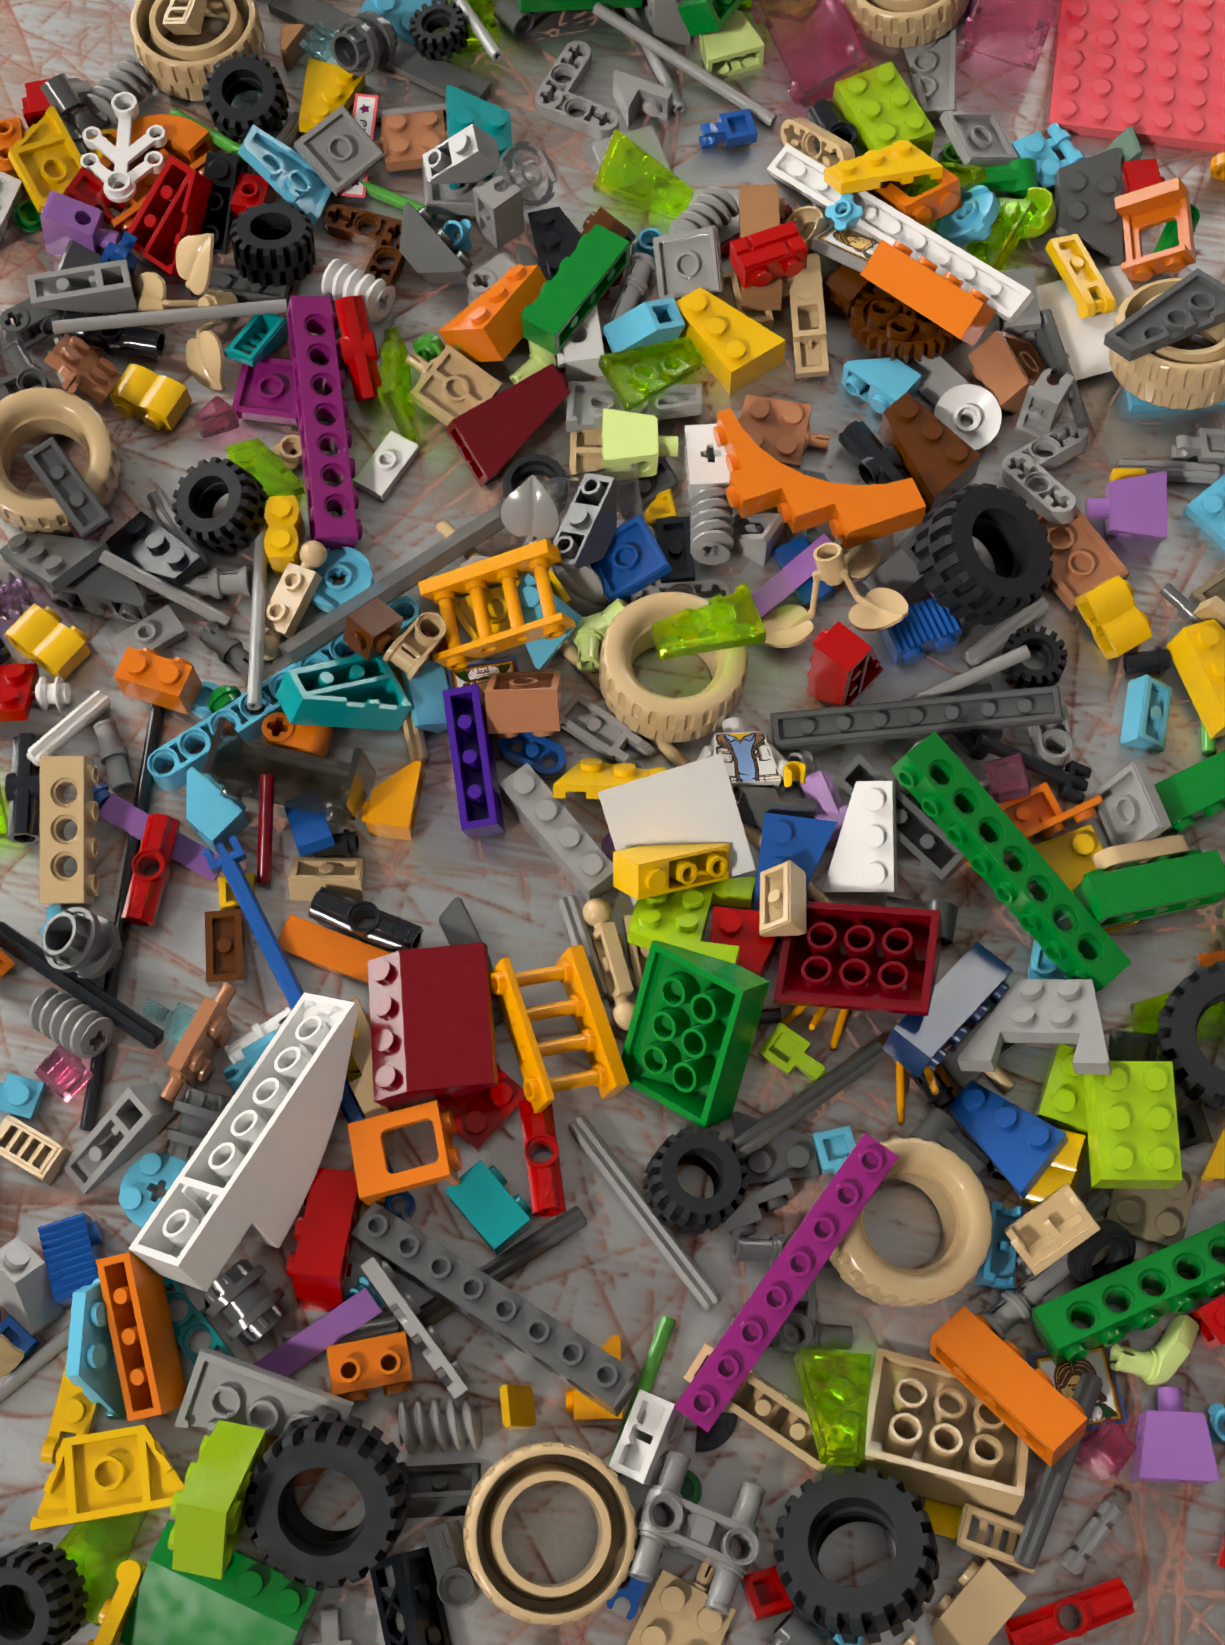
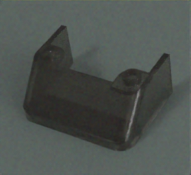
M220 716L203 769V774L217 789L221 790L220 796L239 802L242 801L243 797L259 801L260 774H275L274 804L324 815L327 821L338 825H347L348 821H355L373 789L377 776L362 748L355 747L351 763L262 744L242 739L228 719Z

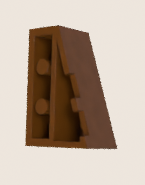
M906 392L883 412L879 436L885 446H891L898 453L903 464V470L909 478H913L916 486L923 493L922 498L926 505V514L935 506L961 490L975 477L981 455Z

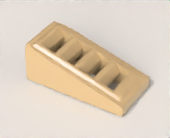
M171 0L163 19V26L175 35L201 34L207 0Z
M8 1114L0 1125V1143L12 1126L18 1130L5 1148L0 1146V1156L50 1186L61 1170L63 1163L72 1152ZM24 1134H27L29 1137L16 1155L13 1154L12 1151ZM34 1142H40L29 1160H23ZM47 1147L50 1148L51 1151L39 1169L35 1167Z
M967 1503L963 1505L954 1541L955 1546L1025 1575L1034 1574L1036 1567L1028 1569L1020 1566L1014 1561V1556H1012L1016 1538L1021 1536L1025 1524ZM972 1518L980 1520L975 1542L968 1540ZM988 1524L994 1526L990 1547L983 1545ZM1004 1530L1008 1532L1005 1550L1001 1552L998 1551L1002 1531Z

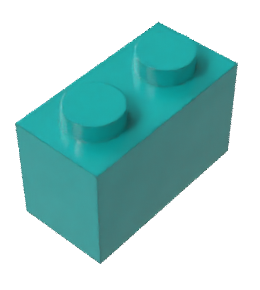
M480 1160L459 1178V1185H450L444 1190L449 1200L496 1256L532 1227L531 1219L528 1216L532 1209L518 1193L512 1198L503 1187L507 1180L495 1165L487 1168Z

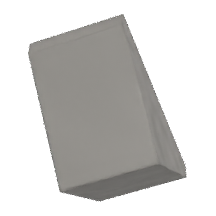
M757 513L744 518L736 514L733 518L734 546L732 550L764 567L773 555V548L778 547L782 542L784 527L782 514Z

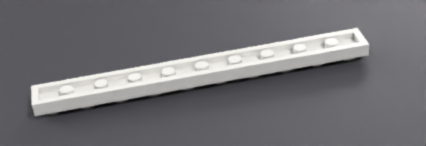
M787 143L767 168L772 177L824 209L840 200L841 194L824 181V169L826 167ZM866 191L850 193L854 197L853 202L856 205H860L863 209V215L854 226L855 228L879 243L882 239L892 246L896 240L913 250L910 257L918 261L923 256L938 266L935 271L938 275L943 277L946 272H949L964 282L961 286L962 290L969 293L973 287L990 298L986 305L994 309L996 315L1009 323L1014 324L1034 299L1031 290Z

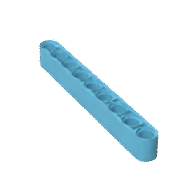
M400 596L387 604L400 616H413L407 621H402L399 636L421 615L417 601L408 596ZM342 633L298 663H292L262 682L261 708H265L262 714L251 715L254 710L247 708L246 692L150 754L147 760L148 770L156 784L166 791L179 789L187 784V770L191 767L202 774L262 736L263 720L269 714L275 712L284 713L275 695L287 670L341 659L340 656L346 652H353L352 656L360 654L350 649L347 643L343 641L344 633ZM235 727L234 731L230 734H221L225 728ZM205 746L200 753L190 754L195 747ZM174 765L170 772L160 774L164 767Z

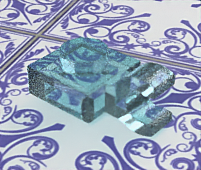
M148 999L141 1013L146 1015V1019L164 1026L163 1031L165 1034L163 1038L178 1045L197 1010L178 1002L174 1011H171L163 1005Z

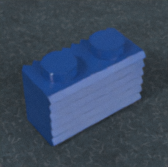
M936 597L909 605L907 617H904L902 621L891 627L878 631L894 664L904 661L906 664H913L923 659L925 653L936 649L942 653L951 650L957 645L963 628L957 618L948 614V608H941L934 601Z
M85 1213L38 1227L54 1303L61 1307L72 1305L73 1292L85 1285H91L99 1277L96 1260L101 1259L98 1244L104 1242L103 1233L97 1220L92 1221V1218Z

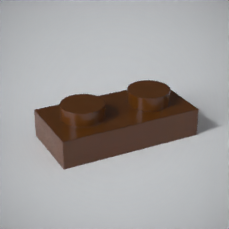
M242 909L205 912L206 983L209 987L222 986L223 982L230 985L246 983L245 926Z

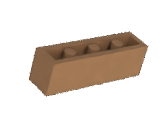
M778 184L739 185L740 238L781 225L780 218H785V198H779ZM788 276L773 279L763 287L752 286L743 289L741 285V310H781L782 297L788 296Z

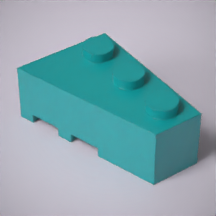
M381 653L370 661H367L361 655H355L289 669L286 671L275 695L290 724L399 731L412 708L390 666L383 660V654Z

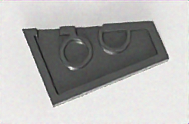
M25 531L12 537L8 544L0 549V554L5 562L57 594L96 565L104 550L111 551L106 542L84 541L80 538Z

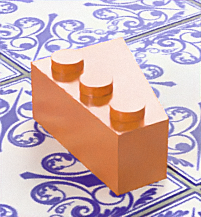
M515 265L438 332L446 345H450L472 362L503 361L523 338L521 314L524 308L529 303L533 304L540 295V290L547 280L538 265Z

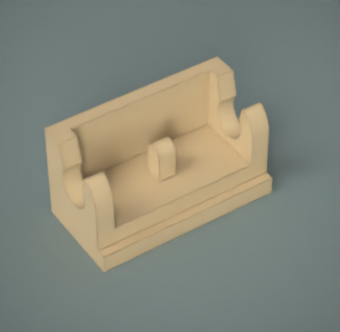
M1067 1183L1006 1227L1004 1231L1011 1240L1010 1243L1036 1276L1101 1228L1091 1212Z

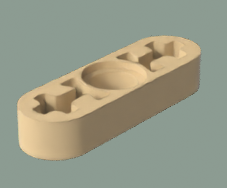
M803 117L787 119L781 126L780 135L784 145L787 143L826 168L837 165L842 160L855 158V153L850 143ZM815 137L820 141L819 153L816 152L814 147Z
M1174 835L1111 846L1094 854L1092 860L1096 869L1103 868L1105 872H1109L1129 862H1137L1139 866L1148 864L1152 859L1164 855H1169L1170 859L1178 858L1191 849L1184 835Z

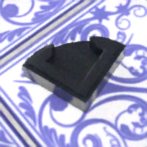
M722 1412L708 1433L697 1425L695 1453H706L723 1445L732 1435L738 1416L735 1413Z

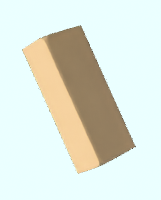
M294 857L288 877L290 899L292 901H312L316 891H319L321 887H325L354 900L362 901L365 881V858Z
M791 860L760 872L759 934L762 937L799 936L806 934L805 872Z

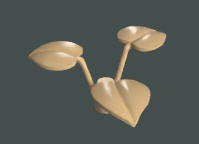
M213 233L186 236L181 239L176 249L177 271L182 279L187 280L186 288L196 295L204 294V296L199 300L165 299L166 283L164 279L157 273L144 272L138 275L134 283L138 313L166 310L165 306L203 307L238 303L236 296L232 292L208 289L213 261ZM229 318L211 319L210 322L196 330L197 338L189 339L186 344V360L191 374L200 384L213 390H225L223 383L224 357L218 336L209 331V329L222 325V319ZM163 324L148 325V326H149V327L158 328V327H161Z
M869 541L846 550L842 543L839 545L834 542H828L818 546L813 553L817 570L812 572L813 587L809 611L807 612L800 605H784L770 612L755 628L749 631L755 640L773 648H790L806 641L815 631L814 625L810 620L816 615L821 580L830 586L845 582L854 600L858 603L849 611L850 623L854 628L863 632L880 631L899 623L904 617L908 616L909 608L904 597L897 591L889 588H874L864 598L858 593L850 577L863 578L880 566L882 561L881 552L873 542Z

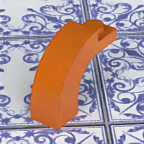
M158 114L137 118L132 122L130 146L145 135L147 129L152 125L162 126L165 129L168 140L163 147H151L130 163L128 172L142 163L147 153L160 151L163 148L166 149L169 155L190 165L206 154L207 151L215 152L210 131L190 119L176 115ZM118 129L110 134L115 147ZM103 154L100 159L101 164L113 172L115 164Z

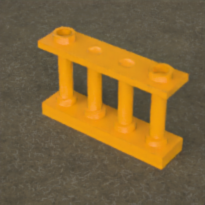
M543 539L418 582L420 595L439 605L441 617L447 625L445 639L448 650L432 654L433 661L449 670H460L466 668L469 665L468 662L538 639L559 638L565 634L566 630L575 628L576 625L573 619L562 612L557 613L548 569L551 568L552 564L562 561L559 548L547 539ZM532 572L535 575L543 618L525 624L516 580L519 578V575ZM499 582L502 583L511 629L493 634L484 591L487 589V586ZM467 593L471 596L479 639L461 645L453 601H455V597Z
M583 944L570 946L556 961V966L514 973L510 958L505 957L490 972L491 990L494 995H497L524 1079V1094L526 1099L531 1102L534 1114L542 1112L555 1100L553 1093L595 1085L599 1089L601 1098L606 1099L615 1097L630 1084ZM558 980L564 984L568 1000L525 1007L519 987ZM571 1015L575 1018L580 1035L537 1043L530 1022ZM582 1049L587 1053L591 1070L548 1078L542 1057Z

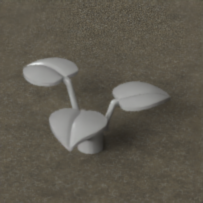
M531 475L522 485L511 492L501 507V519L506 529L515 536H526L522 546L543 539H547L553 544V536L560 524L559 511L549 490L535 475ZM477 556L470 558L463 562L458 568L467 566L469 564L490 557ZM551 565V568L548 569V571L552 570L572 599L568 606L580 616L587 617L599 613L608 606L601 579L589 566H584L580 569L562 567L559 574L556 573L554 565ZM498 582V583L489 585V586H487V589H488V588H489V589H493V588L500 587V586H502V583H499V582ZM466 593V594H463V595H460V596H457V597L461 598V597L468 596V595H470V594H467V593Z

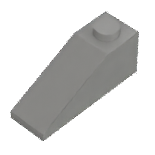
M126 259L27 275L31 304L36 308L96 314L138 309L133 280Z
M156 1082L128 1087L63 1163L62 1168L83 1194L90 1193L156 1137L177 1113L176 1110L172 1109V1103L159 1097L163 1090Z

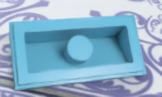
M428 661L412 681L407 679V673L401 669L407 697L412 705L411 715L414 727L438 734L446 730L447 722L442 690L449 689L444 666L434 661Z
M1147 674L1129 681L1121 729V744L1144 750L1164 752L1172 687Z

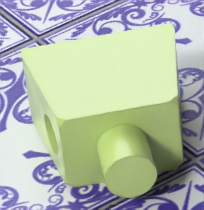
M735 11L720 30L699 34L703 67L717 78L721 79L763 67L764 42L742 11Z
M603 408L601 430L603 476L615 477L617 481L651 477L657 474L659 456L678 457V436H658V419L655 416Z

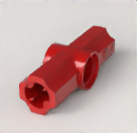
M348 296L335 300V310L342 336L339 337L345 366L349 368L355 401H369L384 397L381 376L377 365L379 356L373 331H370L363 296Z
M159 813L148 815L139 852L132 860L133 875L121 916L123 921L142 927L154 926L164 887L168 884L171 877L169 867L181 822L178 819ZM152 864L160 865L158 872L154 875H143L147 866Z
M525 1099L519 1101V1111L532 1215L543 1218L557 1216L560 1213L566 1212V1203L553 1106L551 1103L542 1112L534 1114L531 1102ZM539 1150H547L552 1154V1157L543 1163L537 1162L532 1158L534 1153Z
M1117 1576L1069 1596L1056 1598L1051 1603L1010 1618L1004 1624V1628L1010 1645H1054L1069 1638L1080 1637L1087 1631L1133 1614L1135 1611L1127 1587L1121 1578ZM1067 1604L1075 1609L1078 1616L1077 1624L1071 1630L1063 1627L1059 1618L1062 1607Z

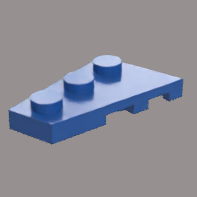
M764 813L752 910L760 911V872L791 860L805 872L807 888L838 822Z
M974 1081L965 1089L963 1088L948 1107L950 1115L976 1146L982 1149L998 1172L1004 1175L1010 1182L1014 1191L1022 1200L1025 1199L1068 1142L1065 1132Z

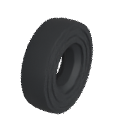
M1113 1220L1097 1221L1101 1229L1068 1253V1269L1081 1285L1092 1282L1133 1262L1136 1252L1134 1237L1118 1222ZM1111 1244L1106 1257L1092 1266L1096 1254L1103 1247Z

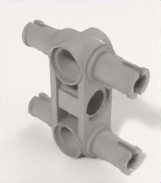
M669 1451L667 1452L657 1485H653L652 1489H649L645 1502L641 1504L637 1511V1537L640 1539L628 1575L637 1580L651 1583L663 1547L675 1549L712 1565L715 1573L704 1606L711 1611L727 1615L730 1612L739 1579H743L744 1575H747L750 1563L756 1559L759 1553V1532L755 1524L765 1495V1489L752 1483H742L732 1517H726L683 1499L680 1492L691 1458L679 1452ZM655 1505L662 1507L666 1512L667 1523L665 1527H660L653 1520L652 1513ZM731 1537L736 1538L741 1544L742 1554L739 1559L732 1556L728 1546Z

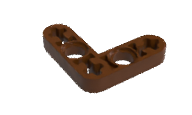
M334 204L327 207L323 212L326 232L335 238L375 248L365 269V275L370 273L375 276L376 280L378 277L383 279L387 287L390 285L395 287L406 261L405 257L399 252L400 236L395 243L396 248L393 247V237L397 238L401 234L402 220L342 204ZM366 224L376 226L375 231L369 234L360 232V228ZM386 257L393 258L396 261L390 267H382L378 263Z

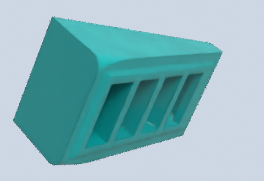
M275 314L254 315L225 349V356L254 367L289 338L287 319Z

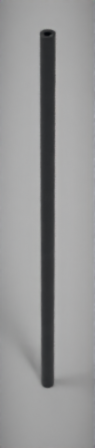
M151 704L134 801V806L145 813H148L153 777L147 767V760L150 754L159 747L165 711L164 707ZM130 834L114 924L120 933L123 950L115 968L105 974L103 990L116 999L129 922L123 921L121 916L133 875L132 860L139 852L141 840ZM109 1044L101 1053L91 1058L79 1127L81 1130L92 1131L96 1126Z

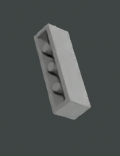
M528 763L499 783L501 800L586 902L592 898H600L614 888L613 863L560 800L553 798V792Z

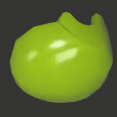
M1031 187L1028 189L1027 196L1024 199H1014L1011 210L1006 217L1009 231L1019 238L1026 240L1045 234L1056 221V207L1052 193L1046 188Z

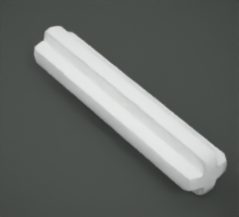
M101 690L95 691L28 748L27 758L34 765L40 766V756L55 755L109 708L111 703L109 696L105 695Z

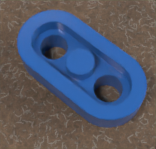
M533 732L518 733L516 737L499 739L500 754L506 762L519 768L528 763L540 778L555 779L562 775L566 769L567 758L564 748L548 738L534 736ZM514 745H522L524 747L520 752L511 750ZM547 759H552L555 761V764L551 767H546L543 765V762Z

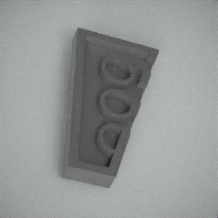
M1197 268L1107 332L1104 338V345L1130 362L1225 322V285Z

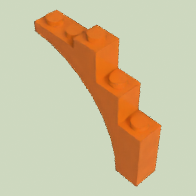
M731 408L717 412V426L713 427V434L719 447L724 446L727 453L726 463L730 472L729 487L725 488L726 497L729 505L732 508H737L741 518L777 507L778 513L782 514L783 523L788 522L793 534L829 522L832 535L835 539L840 538L845 550L922 524L926 505L913 478L887 484L851 485L828 482L804 475L780 463L761 449L744 431Z

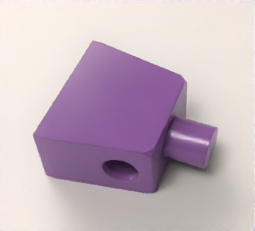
M50 190L40 215L46 252L48 254L63 256L68 242L72 240L97 254H100L101 249L106 248L109 242L115 245L120 243L121 232L105 228L103 212L99 208Z
M1167 471L1109 482L1105 486V498H1086L1085 517L1087 519H1105V534L1109 536L1162 542L1167 538Z
M1158 1387V1411L1147 1410L1139 1413L1137 1418L1131 1481L1199 1484L1219 1482L1218 1469L1205 1414L1183 1411L1182 1388Z

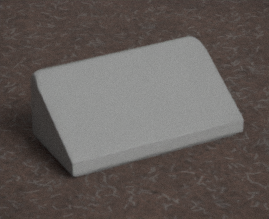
M936 352L934 359L923 355L921 362L915 359L909 365L910 368L922 375L918 393L934 408L941 396L949 389L958 385L970 384Z

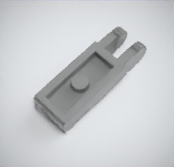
M575 693L562 709L561 728L612 762L615 760L617 764L632 763L636 768L642 769L637 760L622 751L627 743L634 751L647 758H650L655 752L653 746L633 733L629 726L621 723L617 718L579 693Z

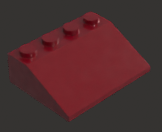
M806 901V934L783 937L773 998L774 1004L928 1016L942 944L943 929L940 910Z
M482 942L400 950L367 961L374 1102L394 1112L435 1100L440 1103L498 1085L487 944Z

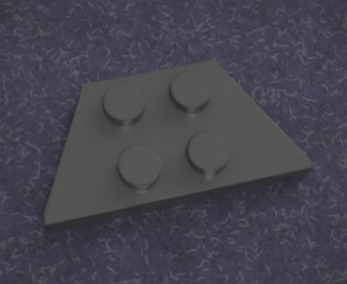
M1116 147L1061 167L1054 175L1055 233L1061 237L1078 234L1088 252L1092 253L1094 249L1111 258L1109 263L1114 266L1120 265L1123 260L1122 216L1115 210L1114 197L1122 195L1121 148Z

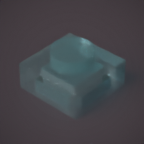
M319 19L299 42V45L313 59L326 62L333 55L331 43L334 32Z

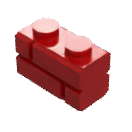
M794 221L730 241V263L738 275L743 289L752 286L763 287L773 279L785 275L792 277L799 274L802 269L807 268V246L802 236L799 235Z

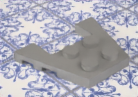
M1017 979L958 1056L957 1060L961 1071L995 1072L1003 1043L1077 1044L1072 1062L1075 1074L1111 1075L1112 1067L1093 980Z

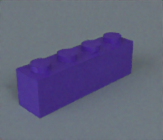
M478 684L442 690L461 830L470 839L505 833L492 736L487 731L485 694Z

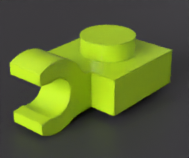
M779 1022L758 1051L761 1057L788 1076L792 1074L795 1068H798L809 1079L816 1082L827 1073L825 1066L806 1054L811 1048V1043L781 1022Z

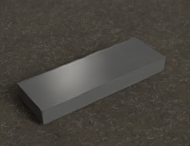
M212 266L208 289L232 292L236 296L238 303L287 299L288 304L293 284H283L281 287H274V285L264 287L260 286V283L253 284L247 278H243L239 274V270ZM190 290L192 297L201 298L204 296V294L196 295Z
M53 436L23 455L84 541L113 523L109 513Z

